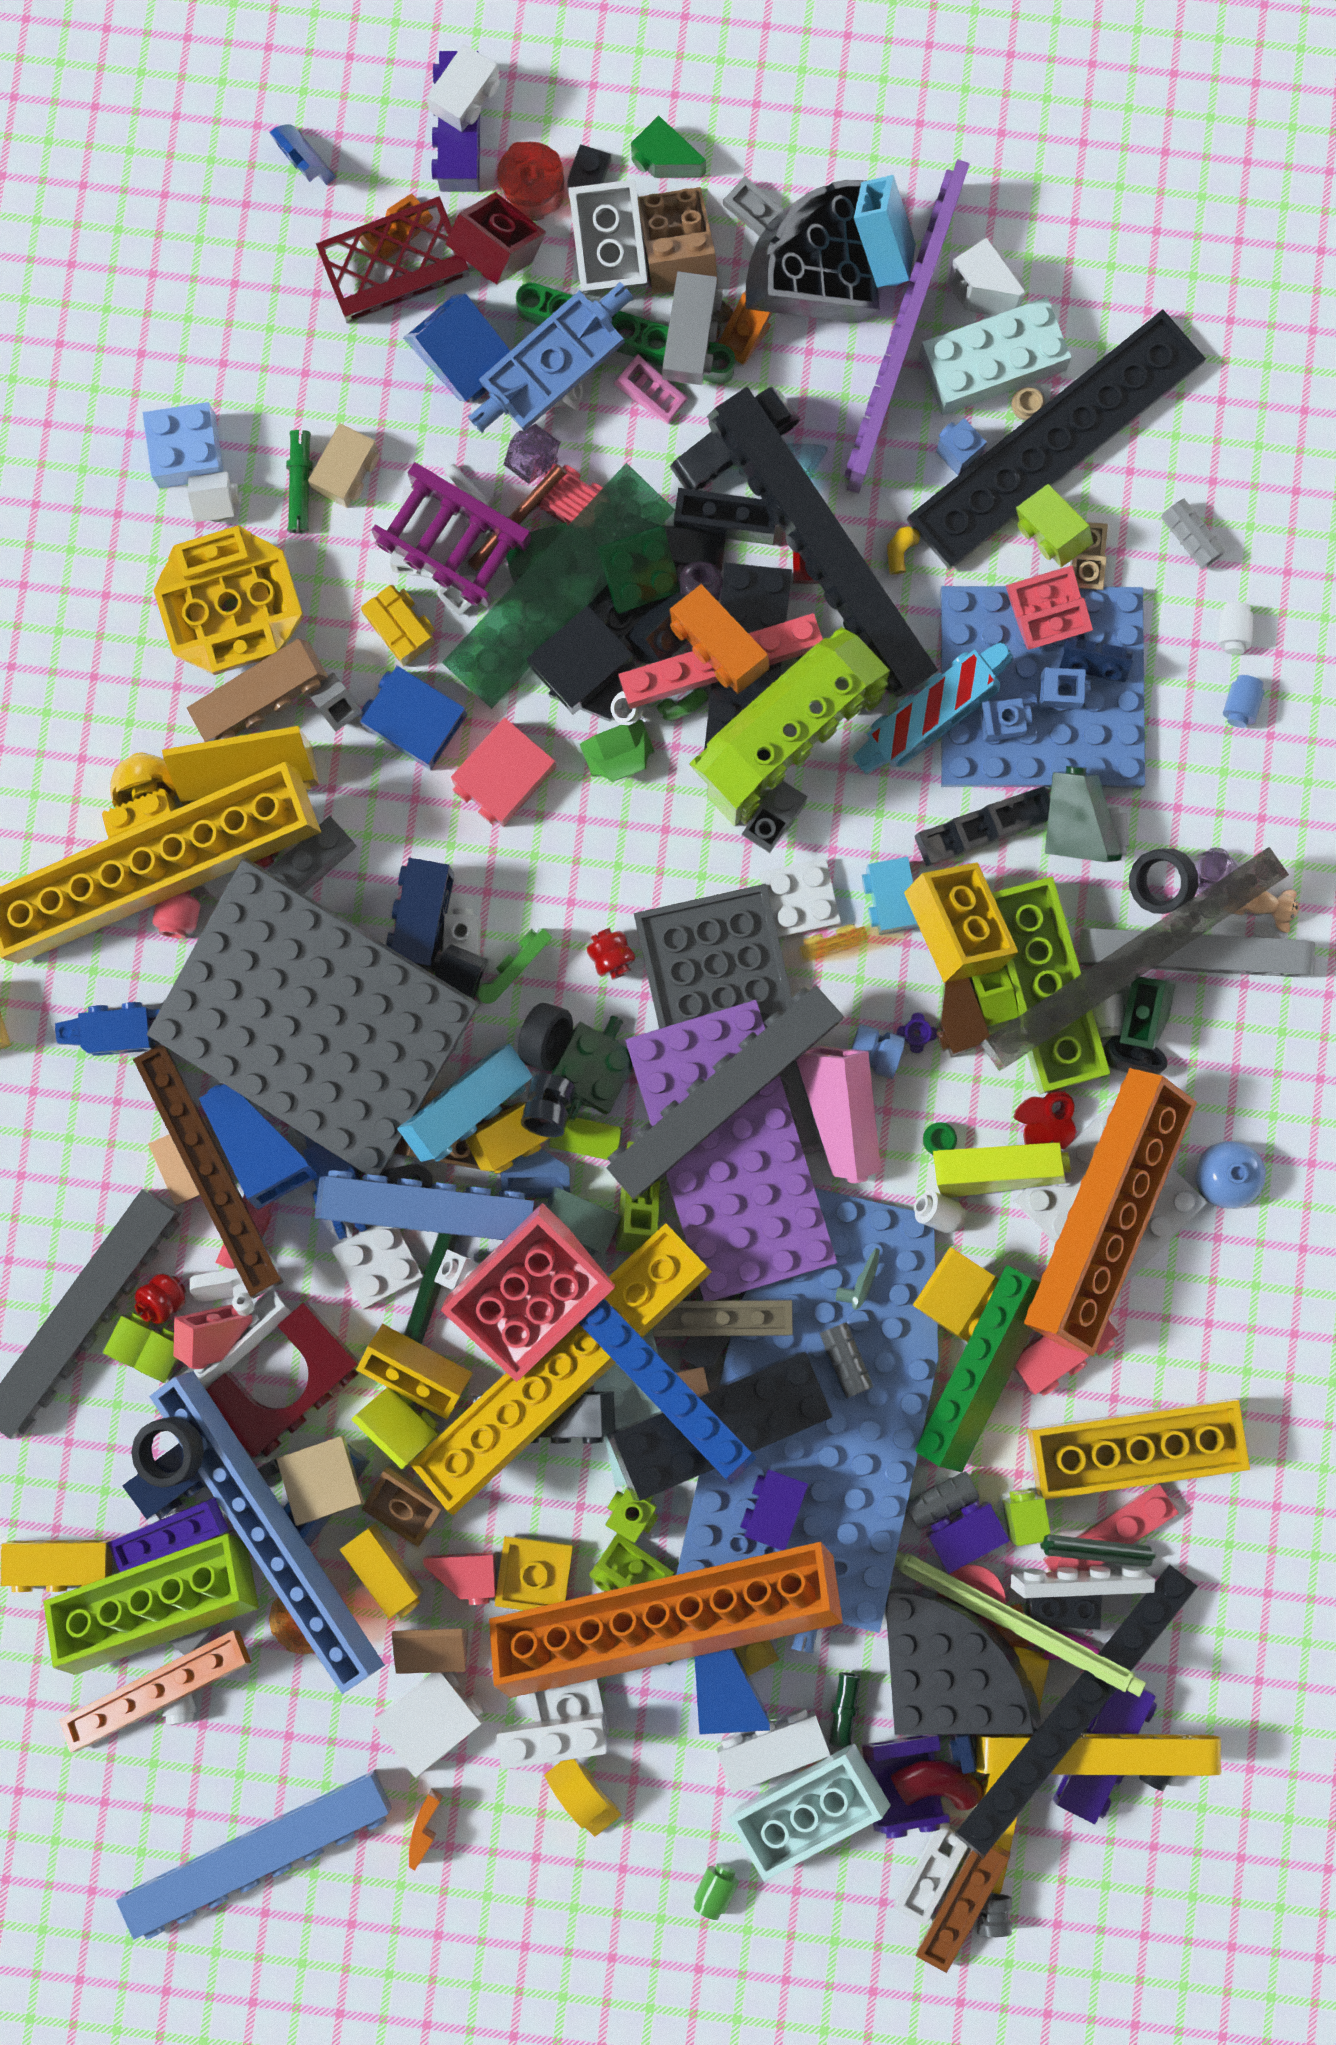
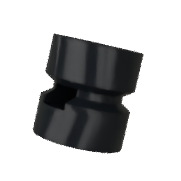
M535 1075L531 1081L528 1092V1099L530 1101L525 1104L521 1125L529 1132L539 1136H562L569 1117L567 1110L571 1108L575 1094L573 1083L558 1075Z

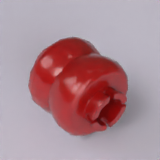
M607 928L591 937L593 943L587 947V955L594 962L599 976L606 977L611 975V979L615 980L625 975L624 973L627 974L631 971L629 965L635 961L636 956L628 946L627 938L622 931L611 932V929Z
M163 1273L155 1275L149 1284L141 1286L136 1291V1312L138 1314L140 1312L143 1313L140 1317L144 1321H151L156 1324L165 1323L173 1313L180 1311L186 1303L184 1295L186 1289L183 1283L179 1286L178 1283L181 1281L175 1276L170 1277Z

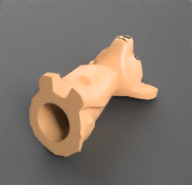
M1234 881L1228 886L1222 902V910L1226 915H1243L1245 912L1272 914L1276 927L1283 933L1290 932L1289 922L1298 914L1300 906L1295 899L1297 895L1295 890H1285L1276 898L1268 891L1252 888L1248 882Z

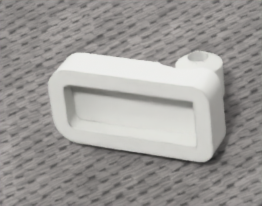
M236 1268L194 1275L190 1278V1293L195 1300L206 1302L234 1297L232 1305L239 1315L248 1316L253 1312L254 1303Z

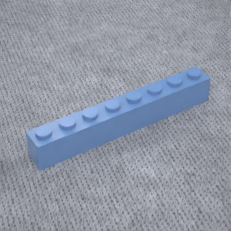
M374 1769L124 1892L116 1900V1903L133 1940L143 1935L146 1940L151 1939L165 1931V1924L175 1919L178 1924H181L197 1915L195 1909L205 1904H208L209 1908L216 1907L229 1899L228 1893L238 1888L241 1893L246 1892L261 1883L259 1878L270 1872L273 1877L281 1875L292 1868L291 1862L301 1857L304 1858L305 1862L322 1854L324 1852L322 1847L335 1841L336 1846H339L353 1839L356 1836L354 1831L364 1826L371 1830L387 1821L386 1815L390 1813L392 1806Z

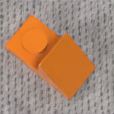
M746 291L743 292L718 343L731 348L734 352L735 360L744 365L769 331L771 324L768 321L773 312L746 309Z

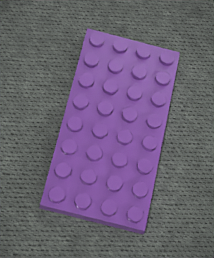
M756 1000L625 1039L652 1126L663 1118L660 1112L674 1100L680 1104L689 1096L686 1090L700 1077L705 1081L715 1073L712 1067L727 1054L733 1058L742 1049L738 1045L749 1034L755 1032L758 1036L765 1030ZM779 1075L666 1173L687 1246L712 1271L699 1284L704 1301H715L837 1264Z

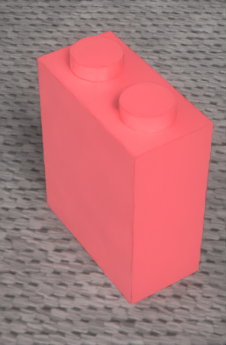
M504 717L450 777L455 785L452 790L466 803L473 800L481 807L478 813L488 823L493 825L497 821L504 827L557 766L555 760Z

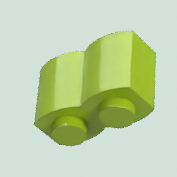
M132 1312L130 1317L121 1315L103 1354L162 1383L169 1382L179 1362V1359L173 1356L174 1331L163 1327L161 1332L149 1326L151 1321H144L140 1317L141 1315Z

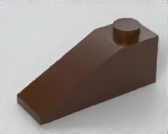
M969 978L947 982L943 986L939 1022L941 1031L936 1032L942 1051L948 1050L951 1057L984 1046L992 1041Z

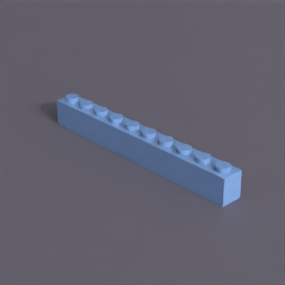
M195 1372L174 1377L149 1397L163 1418L177 1417L184 1419L198 1431L202 1438L204 1449L202 1465L198 1469V1473L216 1498L341 1694L357 1686L384 1667L385 1664Z

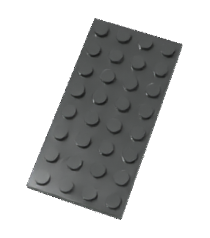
M766 884L633 913L659 1029L753 1000L757 1001L764 1023L777 1010L780 1009L784 1013L794 1005L791 1001V990ZM795 1061L780 1074V1078L803 1153L808 1154L824 1150L797 1061Z

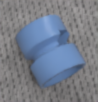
M859 1024L851 1049L868 1051L870 1067L873 1068L874 1074L893 1080L906 1037L890 1032L882 1036L879 1035L877 1028Z

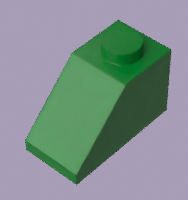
M659 115L631 142L632 162L641 172L645 173L648 171L654 178H701L706 173V159Z

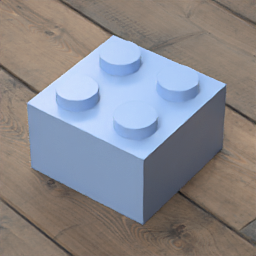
M209 402L143 412L151 477L158 488L188 484V477L224 472L216 414Z

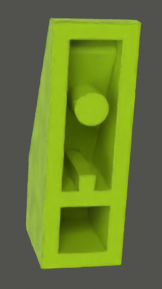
M628 1141L626 1149L635 1142ZM660 1179L635 1201L621 1186L618 1215L621 1218L617 1225L615 1251L634 1253L658 1231Z

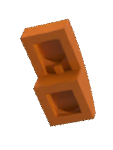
M411 193L388 208L385 217L420 204V202ZM428 210L422 213L419 224L427 226L433 220V216ZM416 215L411 216L408 219L414 221ZM401 221L393 223L388 236L405 243L412 226ZM385 227L377 229V231L383 233ZM416 228L411 240H413L421 232V230ZM367 233L362 235L359 241L374 255L380 238ZM385 240L378 257L387 260L402 248Z
M432 1788L420 1809L411 1836L409 1868L414 1871L437 1834L426 1827L443 1795Z

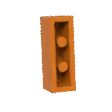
M702 584L670 608L672 621L670 627L680 640L686 638L691 643L695 656L703 664L708 662L716 670L714 674L724 687L728 688L731 686L739 694L769 670L768 654Z

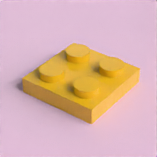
M505 1535L494 1606L528 1610L566 1601L573 1545Z

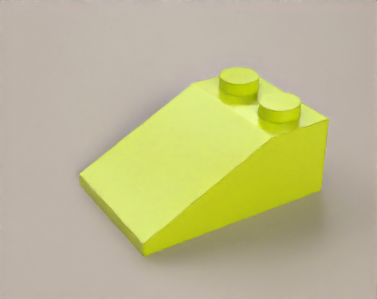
M387 1387L351 1420L403 1469L410 1465L441 1432L436 1429L439 1422L428 1411L424 1410L420 1413L411 1404L412 1400Z

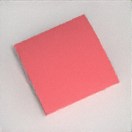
M1072 565L1006 585L1011 606L1027 650L1093 631L1084 598H1081Z

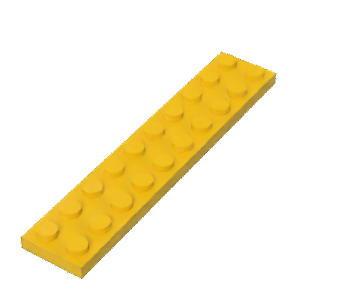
M665 1223L608 1277L615 1285V1288L604 1299L643 1338L712 1271ZM578 1323L520 1380L516 1382L509 1374L505 1373L424 1449L410 1465L445 1509L454 1516L616 1362Z

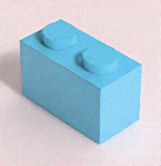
M908 857L868 864L866 868L867 874H862L861 877L865 895L871 894L873 907L868 908L871 927H878L879 935L918 928L917 921L904 894L913 883Z

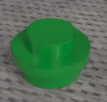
M933 1123L927 1127L923 1134V1145L932 1155L933 1151L953 1150L956 1147V1132L946 1123Z

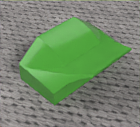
M642 719L631 725L621 724L580 743V748L592 777L601 775L611 782L645 770L649 755L655 753Z

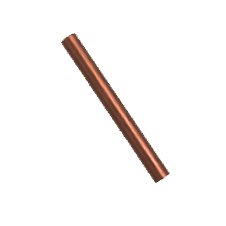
M557 464L508 518L520 525L562 480L567 472ZM492 534L467 561L474 570L477 571L499 542L497 535Z

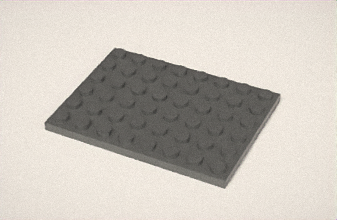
M245 858L238 865L147 1035L365 1174L381 1176L403 1139L397 1128L419 1111L480 1004Z

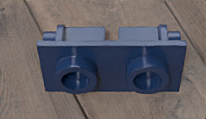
M1074 636L1072 640H1065L1064 654L1059 668L1085 669L1088 675L1102 677L1110 681L1126 682L1133 663V652H1128L1126 647L1122 648L1103 644L1101 653L1095 652L1096 642L1079 639Z

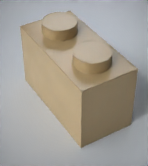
M339 423L308 479L312 491L348 508L352 500L356 501L359 498L364 487L362 480L367 471L372 472L379 461L380 455L378 454L379 450L375 440Z

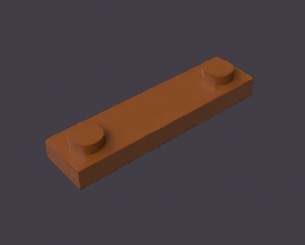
M995 1844L985 1858L982 1859L971 1849L916 1951V1957L945 1973L948 1972L1010 1859L1011 1852Z

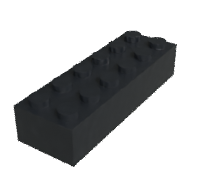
M725 562L720 604L747 633L786 622L792 569ZM782 662L769 665L768 671L739 694L731 686L726 688L719 681L711 684L704 750L707 748V743L781 676ZM764 749L757 753L758 758L763 761L771 757L770 752Z
M806 1351L796 1352L697 1395L751 1452L833 1417ZM662 1411L606 1434L632 1499L636 1501H642L715 1469Z

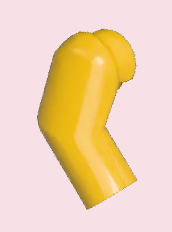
M909 526L902 527L887 544L889 574L899 575L906 572L904 553L909 547L919 543L920 533L917 529Z

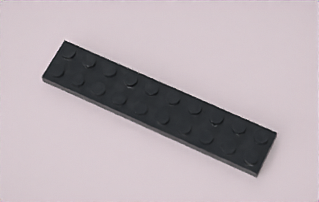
M1162 309L907 517V521L913 528L919 531L921 538L945 566L951 570L1018 515L1016 507L1047 484L1053 487L1204 364L1206 358Z

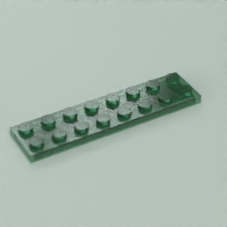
M625 463L442 663L492 709L530 668L526 658L585 608L608 584L598 547L661 526L673 514L675 509L633 468Z

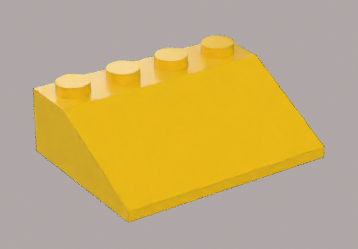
M299 726L162 750V755L180 802L184 806L283 762L299 770L307 792L311 791V786L319 785L313 746Z

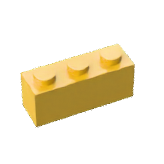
M383 1323L369 1343L356 1369L360 1373L446 1420L449 1418L473 1374L471 1371Z
M111 1540L8 1541L2 1543L1 1586H12L11 1592H32L33 1586H46V1592L67 1591V1586L81 1585L82 1587L112 1576L113 1555L107 1544Z

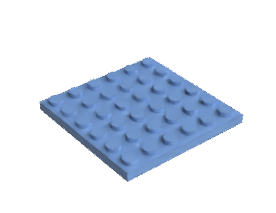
M941 586V674H944L953 667L952 662L962 653H971L975 649L980 655L989 647H993V644L995 645L996 642L998 644L1001 642L1008 646V649L1012 652L1013 660L1011 661L1012 664L996 676L1000 682L999 692L988 701L996 702L1022 698L1023 706L1029 705L1032 713V725L1027 726V732L1023 737L984 742L979 708L941 736V787L1045 786V788H1051L1053 772L1066 771V766L1087 767V774L1099 775L1102 788H1143L1145 786L1143 587H1104L1103 590L1079 588L1081 598H1084L1093 631L1074 637L1096 642L1095 652L1101 653L1103 644L1122 648L1126 647L1128 652H1133V663L1126 682L1110 681L1102 677L1086 674L1085 680H1091L1089 701H1084L1081 709L1039 708L1040 675L1045 667L1059 668L1064 654L1063 648L1066 639L1027 650L1006 586ZM1066 686L1059 687L1060 695H1070L1069 688ZM1011 712L1002 713L1004 721L1011 722L1014 720Z

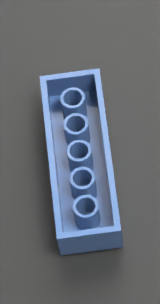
M332 1170L328 1172V1176L319 1177L314 1219L505 1240L533 1213L534 1201L525 1200V1193L499 1191L498 1197L490 1196L491 1189L466 1187L464 1193L456 1192L457 1185L432 1183L430 1189L422 1188V1181L401 1178L397 1179V1184H388V1177L367 1174L363 1175V1180L352 1179V1172Z

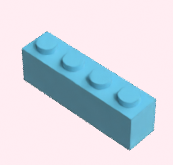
M511 1044L497 1047L397 1129L421 1162L431 1159L438 1162L453 1151L451 1145L458 1139L463 1141L473 1135L478 1130L475 1125L483 1118L486 1121L497 1115L502 1110L500 1106L502 1102L507 1098L513 1100L526 1090L524 1084L533 1078V1075Z

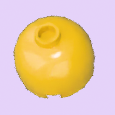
M143 752L135 753L123 760L114 769L111 777L110 793L114 807L116 805L121 807L122 803L133 802L135 798L140 799L141 796L145 797L148 793L158 792L160 788L164 789L174 802V797L178 796L164 759Z

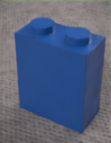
M396 666L393 672L387 671L378 685V688L381 690L374 700L369 699L363 706L360 722L364 729L424 767L432 770L467 717L466 709L401 667Z

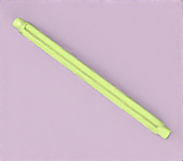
M897 1550L894 1566L899 1568L898 1571L937 1590L938 1593L1003 1628L1012 1630L1018 1636L1076 1667L1094 1674L1095 1677L1121 1691H1129L1138 1697L1141 1696L1146 1682L1135 1677V1673L1095 1654L1083 1645L909 1553L904 1554Z

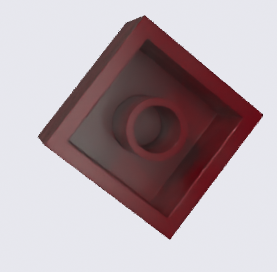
M494 192L458 214L445 245L452 249L459 258L462 257L481 272L486 279L498 285L533 262L546 231L497 192Z

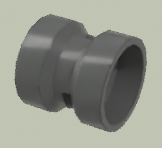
M1004 1894L989 1895L981 1910L980 1919L977 1921V1934L986 1937H1007L1012 1935V1922L1008 1919L1007 1915L1012 1909L1011 1896Z

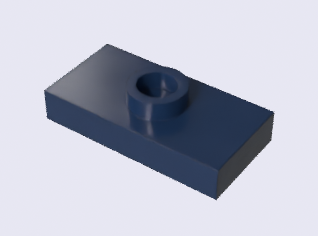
M955 1734V1740H950L954 1762H961L963 1774L975 1772V1769H977L971 1734Z

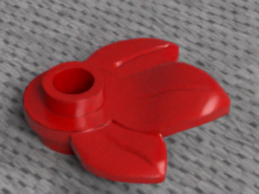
M1052 1091L1044 1098L1030 1097L1024 1100L1014 1112L1013 1118L1026 1124L1023 1133L1025 1145L1050 1143L1053 1140L1054 1143L1060 1142L1061 1149L1065 1150L1075 1138L1076 1127L1072 1120L1075 1105L1072 1097L1064 1091ZM1059 1101L1061 1107L1059 1111L1053 1113L1052 1107L1055 1102Z

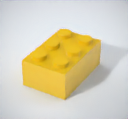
M978 862L922 873L904 892L944 983L999 971L1019 953Z

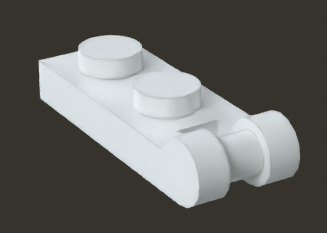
M950 1823L940 1824V1830L931 1833L925 1848L894 1903L896 1910L926 1926L968 1848L965 1843L955 1836L956 1831L949 1828ZM943 1840L953 1846L949 1855L939 1850Z

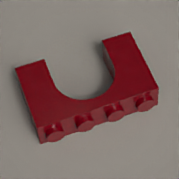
M308 1302L300 1304L277 1325L303 1355L308 1367L307 1386L296 1402L286 1408L267 1407L255 1400L231 1371L223 1373L206 1389L241 1445L253 1458L261 1454L268 1457L281 1445L278 1438L287 1430L291 1434L296 1432L307 1422L304 1415L313 1407L319 1411L333 1398L330 1392L338 1384H341L344 1388L359 1375L355 1369L360 1361Z

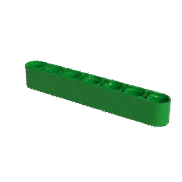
M529 282L518 288L515 298L517 310L522 320L539 326L573 295ZM529 298H536L540 301L537 306L532 308L523 305L524 301ZM618 311L612 317L613 321L611 324L617 332L622 329H630L634 334L630 338L624 339L625 343L616 351L632 357L639 354L645 361L663 367L666 344L660 349H653L649 346V342L654 339H661L666 343L669 327ZM709 342L707 354H713L712 363L715 360L721 359L729 365L722 370L715 369L712 366L711 374H704L703 380L714 384H725L734 376V352L726 345Z

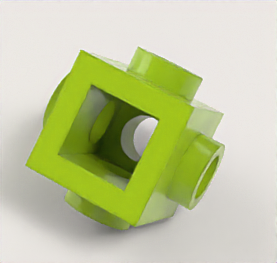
M628 1487L624 1493L617 1490L607 1507L612 1513L605 1526L635 1544L642 1531L649 1534L659 1515L654 1513L657 1505L651 1502L654 1496L642 1501H636L632 1499ZM629 1507H635L639 1510V1515L630 1517L626 1510Z

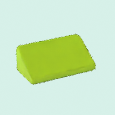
M576 1117L574 1122L567 1121L565 1132L562 1136L550 1138L549 1148L608 1160L607 1158L619 1148L623 1128Z

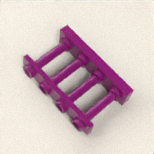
M414 462L407 472L413 491L387 531L376 524L373 526L371 531L374 539H376L375 544L389 554L395 551L405 557L403 561L411 568L419 572L423 568L433 574L432 579L444 588L449 589L450 586L458 589L462 592L461 597L472 605L478 606L481 603L489 607L492 602L491 597L484 589L510 549L514 550L517 547L525 552L531 543L530 531ZM431 495L441 501V509L414 548L398 537L422 500ZM460 513L469 518L470 526L446 563L442 565L427 556L452 515L456 516ZM488 530L498 536L497 540L499 542L472 583L457 574L456 571L481 532L485 533Z

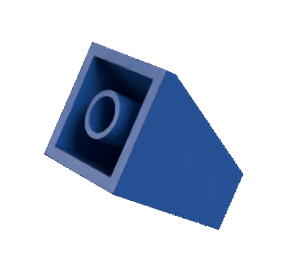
M466 293L452 295L403 337L407 344L459 401L470 399L471 402H474L480 398L487 390L481 385L479 379L510 352V349Z
M734 1648L694 1657L699 1735L770 1731L768 1712Z

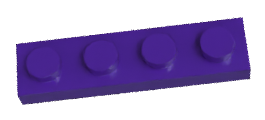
M214 1497L107 1542L119 1571L123 1572L220 1535L229 1530Z

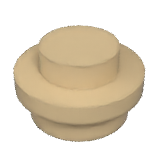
M1032 387L1018 390L1011 402L1013 413L1024 421L1045 405L1042 393Z

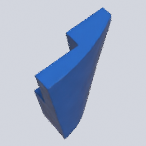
M280 125L269 132L279 149L292 165L302 172L309 182L319 176L325 185H328L336 178L331 169L294 125Z

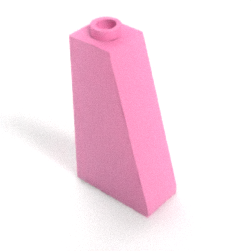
M826 1046L809 1049L796 1061L832 1175L847 1178L849 1183L865 1182L868 1180V1176L881 1172L869 1053L862 1050Z

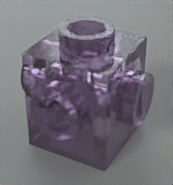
M535 423L527 430H520L513 436L512 440H510L503 465L529 484L543 473L547 474L554 463L557 465V453L561 442Z

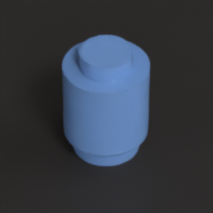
M1239 675L1236 681L1232 682L1222 713L1228 719L1227 722L1230 725L1246 728L1247 725L1256 722L1265 693L1262 689L1264 683L1260 679L1249 675Z

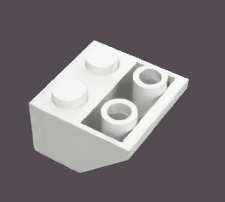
M987 237L953 259L947 285L965 310L995 316L1021 306L1025 294V285L1017 272L1012 273L1005 264L1006 259L1002 250L997 245L992 246Z

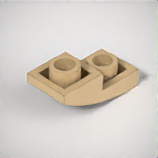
M1087 522L1090 525L1094 544L1072 559L1070 566H1073L1078 588L1103 590L1108 524Z

